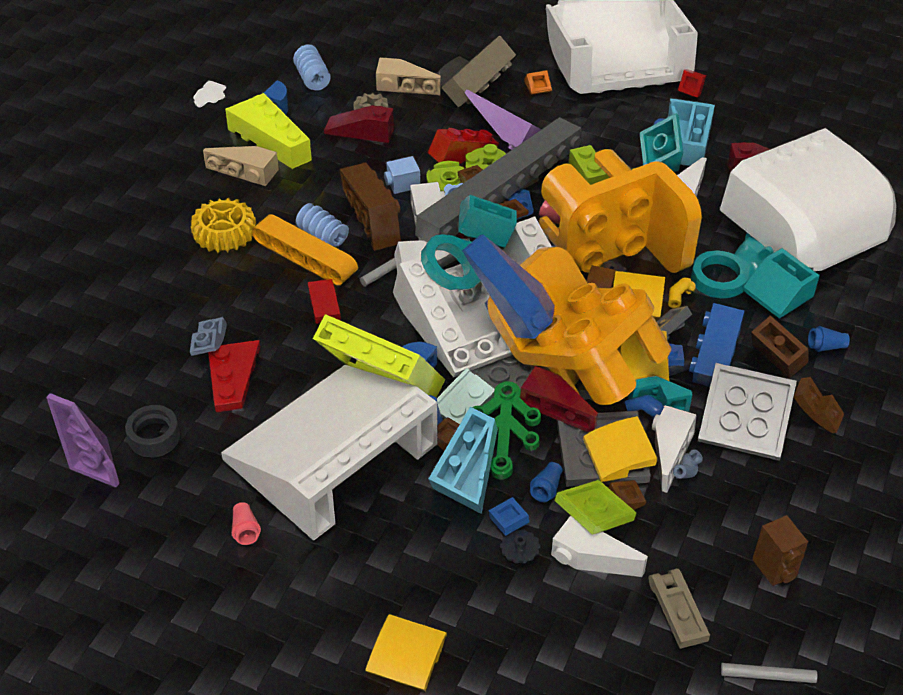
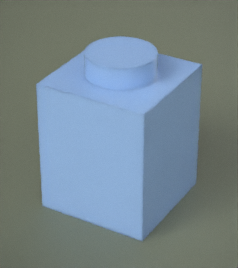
M413 156L387 162V172H384L385 183L387 186H391L394 194L409 191L410 185L420 184V169Z

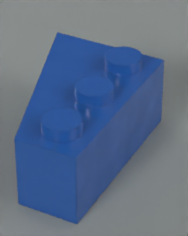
M713 303L711 312L706 311L702 325L706 327L704 335L699 334L696 349L700 350L698 358H692L689 372L693 373V383L710 387L715 364L731 365L736 342L741 331L744 310Z

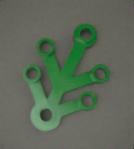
M511 381L498 384L494 390V397L486 404L472 407L489 415L501 406L500 415L495 418L496 426L499 430L497 456L491 461V473L500 480L509 478L513 473L512 460L508 457L510 430L523 442L525 449L532 451L539 446L538 434L533 431L528 432L511 413L512 407L524 416L525 423L529 426H537L541 422V413L537 408H530L520 398V387ZM507 391L512 392L511 394H508V395L503 394L504 392H507ZM536 415L537 418L529 419L528 416ZM530 438L536 440L534 443L526 442ZM498 463H506L503 467L497 466Z

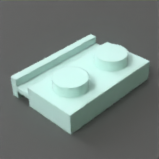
M466 368L437 398L442 418L446 419L449 417L460 424L469 408L486 404L494 397L495 389L479 376L474 375L470 369Z

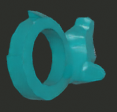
M746 233L745 241L740 245L735 254L716 250L705 252L695 258L691 279L696 284L698 291L710 297L731 298L744 292L743 287L763 260L774 253L772 247H765L749 233ZM711 264H722L732 268L738 277L730 282H716L707 278L703 274L702 269Z
M444 234L431 237L421 251V262L430 278L441 287L449 290H466L475 287L481 282L462 252L471 241ZM435 251H446L457 258L464 271L463 277H455L444 271L437 262Z

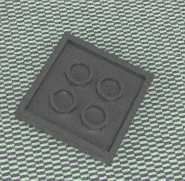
M638 411L598 413L596 429L619 420L638 416ZM556 420L566 487L580 486L596 480L600 481L583 441V436L589 432ZM649 467L629 470L628 477L604 481L602 483L608 485L612 482L636 480L637 483H648L650 481Z

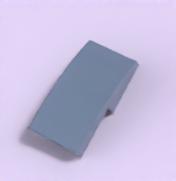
M223 317L199 322L198 332L192 334L191 355L216 351L221 346L227 326Z

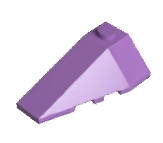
M466 89V96L501 139L509 143V149L513 150L541 130Z
M49 394L47 401L69 468L117 487L119 480L107 437L74 402Z

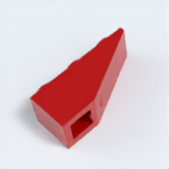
M438 129L428 153L438 162L456 161L460 164L466 161L468 153L478 148H484L487 144L498 146L499 142L486 130Z

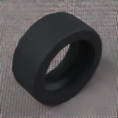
M144 406L134 411L125 425L129 446L135 453L143 457L154 458L163 456L172 451L180 439L177 417L171 409L165 406ZM159 423L169 426V429L158 438L144 439L137 436V433L149 424Z

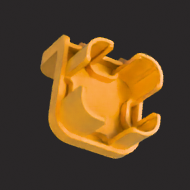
M605 149L595 153L594 161L610 177L608 179L590 185L571 164H563L554 168L544 178L541 190L542 196L560 216V226L556 227L548 216L541 217L539 225L555 247L563 248L569 252L580 271L589 272L591 265L600 267L604 262L621 255H635L644 246L672 273L692 266L701 224L700 204L693 191L666 164L651 162L631 170L613 150Z
M560 247L540 248L520 264L522 268L543 285L555 305L553 322L535 339L516 338L490 295L488 298L489 316L510 351L519 362L526 365L547 367L549 371L560 375L578 394L579 392L574 385L580 379L593 401L600 405L618 402L629 395L636 387V380L617 349L633 333L637 336L651 362L661 363L671 352V346L652 315L654 305L645 290L631 289L629 284H620L613 288H598L595 283H587L568 251Z

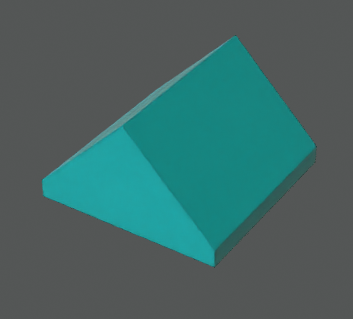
M675 113L640 132L643 165L651 162H662L672 171H679L683 157V145L679 115Z

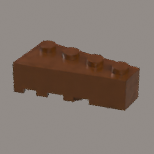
M367 163L340 169L343 191L351 207L355 209L359 222H363L367 238L371 237V246L374 251L394 246L401 242L398 213H400L399 202L392 197L391 191L385 188L382 179H378L375 170H371Z

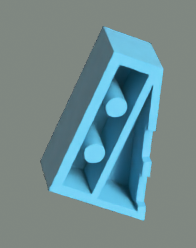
M670 98L668 117L677 113L680 121L683 145L681 165L691 166L700 158H705L715 105Z
M470 407L429 477L433 489L479 513H482L498 430L494 418Z

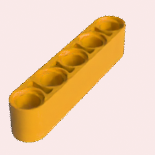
M269 214L252 228V235L258 243L326 280L332 279L335 285L343 284L358 270L357 262L349 254L275 215Z

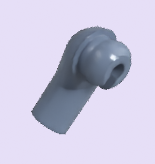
M691 450L689 453H685L681 464L676 465L673 469L674 476L677 478L694 477L698 472L697 464L701 463L703 459L700 452Z

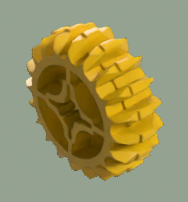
M219 198L218 201L213 202L210 200L208 205L202 204L201 209L195 210V215H192L191 231L196 243H199L201 248H207L209 252L215 249L217 253L221 250H226L228 253L230 249L238 250V246L244 247L246 242L252 241V228L256 225V219L250 207H247L246 203H240L238 199L231 201L230 198L226 200Z

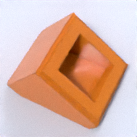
M547 71L526 74L524 80L531 95L552 91Z

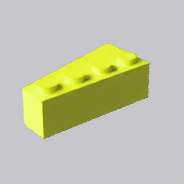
M264 93L225 109L229 131L232 133L238 132L241 134L242 139L247 142L251 140L258 147L277 152V159L293 169L312 160L310 139Z

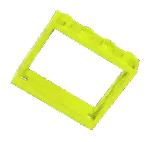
M326 314L313 337L316 342L344 364L416 386L427 395L437 398L445 381L419 354ZM351 357L357 359L356 364L350 362Z

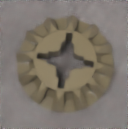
M364 93L363 97L358 96L354 102V110L371 106V104L388 107L387 98H383L381 94L374 95L372 93L367 95Z

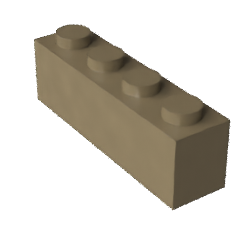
M498 36L452 77L442 89L458 107L465 102L469 105L471 100L465 94L466 89L473 93L477 91L479 94L482 93L489 86L488 81L492 83L501 75L499 73L500 70L504 72L512 65L510 60L516 54L503 38Z

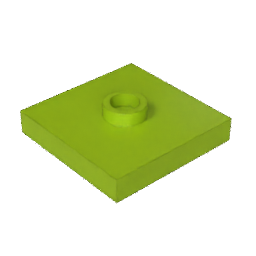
M599 480L558 492L555 501L592 535L634 521L636 512Z

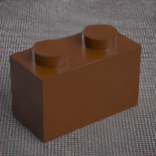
M771 315L751 332L752 346L789 379L808 363V348Z
M787 515L762 526L752 560L772 586L781 582L788 583L795 579L799 573L798 571L804 558L808 541Z

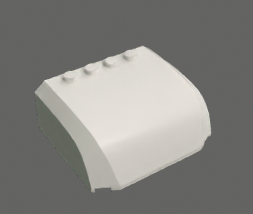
M558 0V5L552 7L549 4L546 5L551 50L570 88L580 94L602 93L607 90H623L630 87L642 88L646 85L654 84L663 85L669 82L681 81L685 69L694 71L698 32L674 0Z
M824 128L742 160L730 173L720 211L765 247H772L774 252L783 248L803 264L811 267L813 271H822L887 241L895 225L896 200L888 179L859 152Z

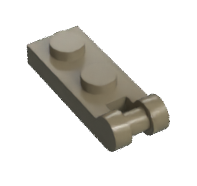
M673 569L669 570L668 574L660 575L659 573L649 575L650 587L658 598L679 648L708 642L710 634L681 571Z

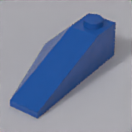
M485 235L478 236L462 250L516 338L535 339L553 322L555 305L543 285Z

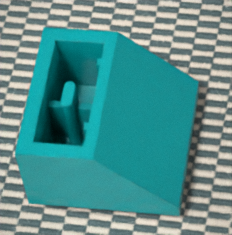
M469 195L462 200L458 232L470 238L485 235L495 245L506 247L517 224V211L473 195Z
M781 248L763 260L743 287V291L780 319L814 297L819 275Z

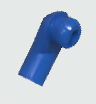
M651 395L625 400L627 411L643 410L653 420L656 414L660 415L664 408L663 404Z

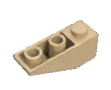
M380 58L376 71L377 91L440 95L441 76L402 59Z
M258 146L205 148L203 150L206 168L266 186L279 170L277 152Z

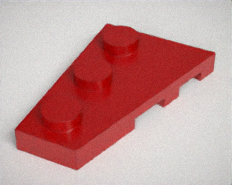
M260 340L221 345L216 351L208 352L216 412L243 408L250 385L249 379L255 368L257 353L259 354Z

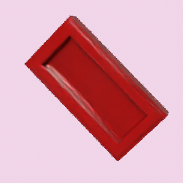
M333 280L308 282L315 322L321 323L325 314L341 320Z

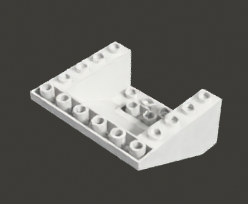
M532 217L516 224L506 247L502 251L520 265L536 250L552 246L536 217ZM421 256L399 264L393 294L403 314L425 342L437 346V357L453 377L460 375L466 368L471 371L513 355L489 316L485 306L489 293L481 282L470 289L449 290L441 287L430 278L422 265ZM461 264L444 270L455 277H463L464 274Z
M344 365L221 452L222 459L311 539L315 540L335 525L333 488L394 442H397L416 459H419L437 445V402L416 386Z

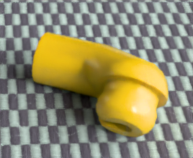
M690 278L680 279L669 290L668 305L671 308H679L681 306L682 294L684 292L686 294H691V291L694 292L696 284Z

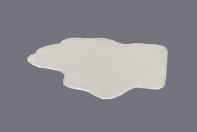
M208 81L194 95L195 105L202 107L208 102L216 103L218 100L225 97L223 91L226 89V86Z

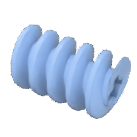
M313 45L300 47L295 52L293 59L305 85L311 90L325 88L331 78L318 50Z
M308 203L297 214L296 225L298 228L335 248L339 247L348 236V226L335 219L333 215H329L320 206Z

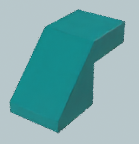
M658 376L636 379V387L628 395V399L651 395L660 401L663 406L666 405L689 412L693 394L689 389Z

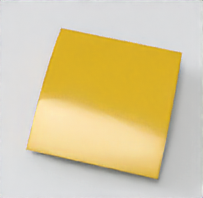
M616 271L613 287L620 284H629L631 289L645 290L654 305L652 315L655 320L660 319L665 277Z
M662 331L667 339V331ZM635 333L618 347L619 353L635 380L658 376L669 381L668 357L661 363L651 362Z
M638 416L607 424L583 436V441L601 482L628 477L629 470L656 465L657 456Z
M389 614L377 638L366 671L426 691L434 664L438 662L447 633Z

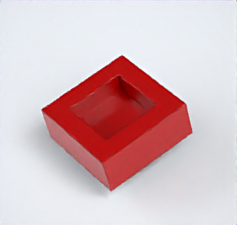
M685 69L678 91L699 97L706 75Z

